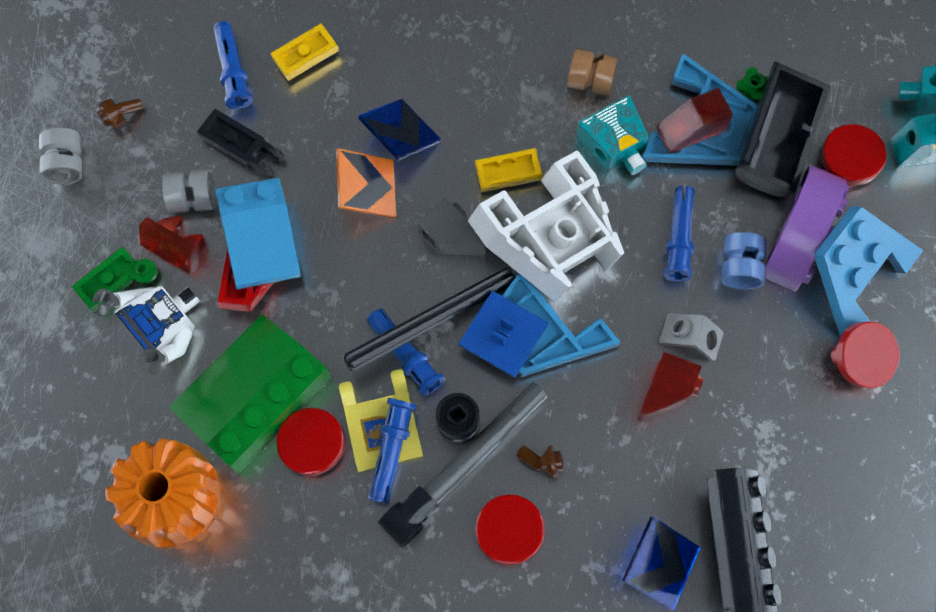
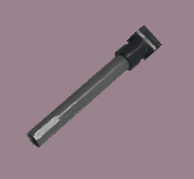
M532 382L425 487L418 486L408 496L407 500L403 503L399 501L394 504L380 518L378 524L401 548L408 545L424 528L422 523L440 509L438 504L547 398L543 389L538 384Z

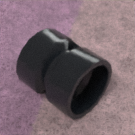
M449 394L438 403L436 408L437 428L441 437L447 443L465 445L470 443L479 432V408L476 401L466 394Z

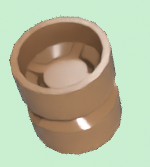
M576 48L570 67L567 88L584 91L589 87L592 93L609 97L618 57L601 54L597 58L594 57L592 51Z

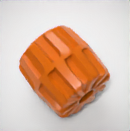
M166 438L160 439L157 444L144 440L131 447V455L126 460L118 458L111 468L115 478L113 485L105 487V500L115 507L116 513L112 516V519L128 535L144 545L160 549H184L185 544L190 541L202 542L210 535L208 529L215 519L221 520L225 509L220 502V493L225 491L222 479L202 453L186 444Z

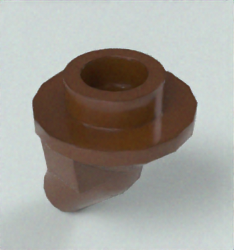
M110 98L99 103L101 110L97 113L106 127L112 126L114 129H119L126 123L123 115L141 111L143 105L140 99L116 104Z
M525 445L517 452L516 456L536 470L545 471L554 479L559 478V471H564L561 450L555 451L553 445L548 446L542 456L537 455Z

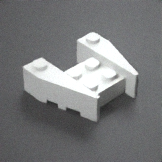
M578 150L553 163L541 179V182L554 198L552 201L523 216L507 192L503 190L481 202L468 220L489 250L554 302L572 286L564 274L565 272L595 255L603 268L607 270L624 254L618 234L613 232L607 216L609 209L606 201L602 202L597 188L600 185L597 176Z

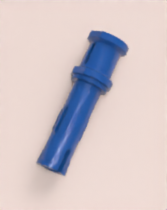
M220 21L213 26L223 69L220 82L226 90L225 105L230 109L238 110L250 106L253 99L250 92L247 91L246 82L248 77L247 73L240 66L231 24L227 21Z
M683 186L675 188L672 237L666 246L669 255L668 266L664 269L665 278L675 282H685L692 279L690 260L694 254L691 230L695 189L690 186H686L685 200H683Z
M383 308L373 311L366 319V322L378 335L396 326ZM410 342L392 350L394 355L403 364L401 368L404 371V375L410 376L420 388L419 393L422 397L431 395L444 383L446 379L444 375L438 374L429 364L428 356L421 351L418 352Z
M393 398L387 399L389 409L386 422L380 428L381 435L384 436L368 499L389 503L391 489L398 467L403 440L407 441V438L410 437L408 427L411 414L417 408V404Z

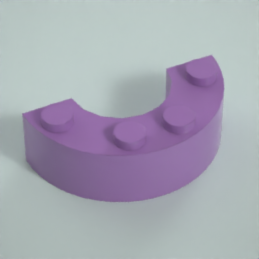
M808 166L794 196L795 201L786 222L766 260V280L794 292L798 290L802 282L807 285L809 284L816 269L812 265L815 260L814 254L835 228V226L831 225L835 216L840 218L847 205L848 200L845 197L850 186L847 185L846 179L815 166Z

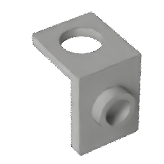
M668 313L659 343L665 346L695 348L710 361H715L724 332L705 315ZM711 331L713 343L708 349L706 337L708 332Z

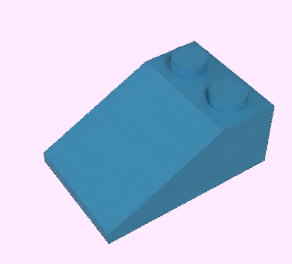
M274 178L215 189L236 289L301 277L280 179Z

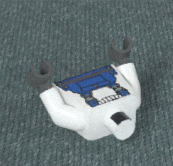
M162 286L115 293L107 289H100L95 293L93 302H105L99 305L97 311L101 315H106L114 306L116 308L114 313L143 347L144 351L141 355L140 365L152 362L149 368L151 374H157L161 364H168L186 353L195 325L185 313L200 302L189 287L185 288L174 298H171Z

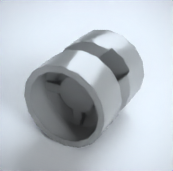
M56 127L43 130L39 134V153L42 155L40 157V178L43 181L65 185L82 179V159L79 157L82 152L81 135L77 131Z
M210 169L193 170L189 176H186L184 172L164 173L162 190L168 213L188 212L190 207H193L195 211L215 209L216 190L213 174ZM191 187H193L194 196H192Z

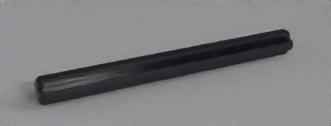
M503 268L345 353V364L350 371L358 370L481 303L489 297L492 291L499 293L508 288L515 279L514 273H512L510 268Z

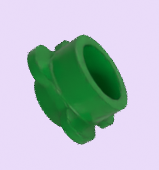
M749 67L745 71L744 78L737 81L736 88L749 100L760 101L768 76L758 73L755 67Z

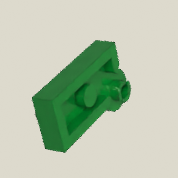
M122 246L71 287L88 308L95 313L99 305L105 303L103 301L93 302L94 295L98 290L107 289L115 293L123 291L134 281L139 284H149L157 277L158 269L150 259L144 258L135 261Z

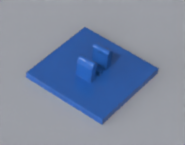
M492 291L458 345L515 378L549 323Z

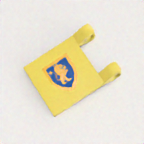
M402 369L391 372L395 395L357 403L352 383L347 381L339 384L357 472L376 467L384 436L381 435L380 428L382 425H385L389 409L387 399L393 398L411 403ZM413 411L408 427L410 437L407 438V441L403 440L398 463L423 457Z

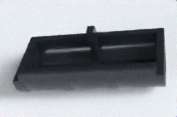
M774 61L735 174L737 178L749 186L771 195L783 197L796 193L831 86Z
M748 468L713 470L714 477H709L706 481L722 607L725 610L731 609V612H778L777 606L781 604V591L778 584L774 583L772 569L776 567V555L768 543L767 532L771 531V520L768 512L764 511L762 497L766 495L765 481L762 476H759L758 471Z

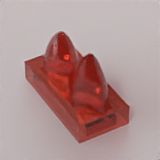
M181 215L166 217L157 222L146 217L139 224L140 245L192 275L199 268V255L204 248L203 235L179 236L178 234L182 226Z

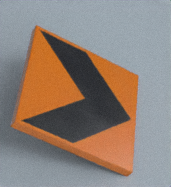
M338 148L336 150L338 208L396 218L393 160Z

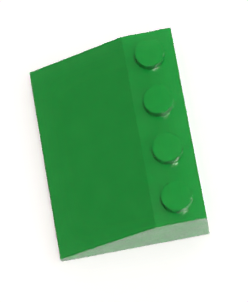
M261 314L169 408L227 465L239 474L278 434V430L284 420L292 413L302 409L332 377L328 369L308 350Z

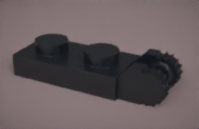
M217 109L211 112L197 130L200 138L246 166H252L266 177H270L274 170L266 162L257 158L261 150L277 162H281L285 157L282 151L266 142L264 137Z

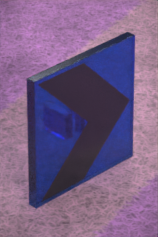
M403 99L358 116L362 124L397 161L434 146L442 140Z
M650 516L622 581L674 611L701 547L657 518Z

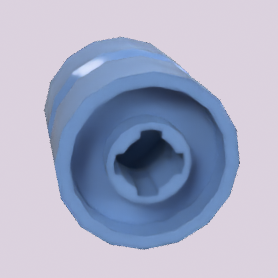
M736 232L725 236L723 257L726 261L722 264L721 273L723 285L742 290L756 289L764 285L765 265L762 261L766 258L767 240L765 237L750 232Z

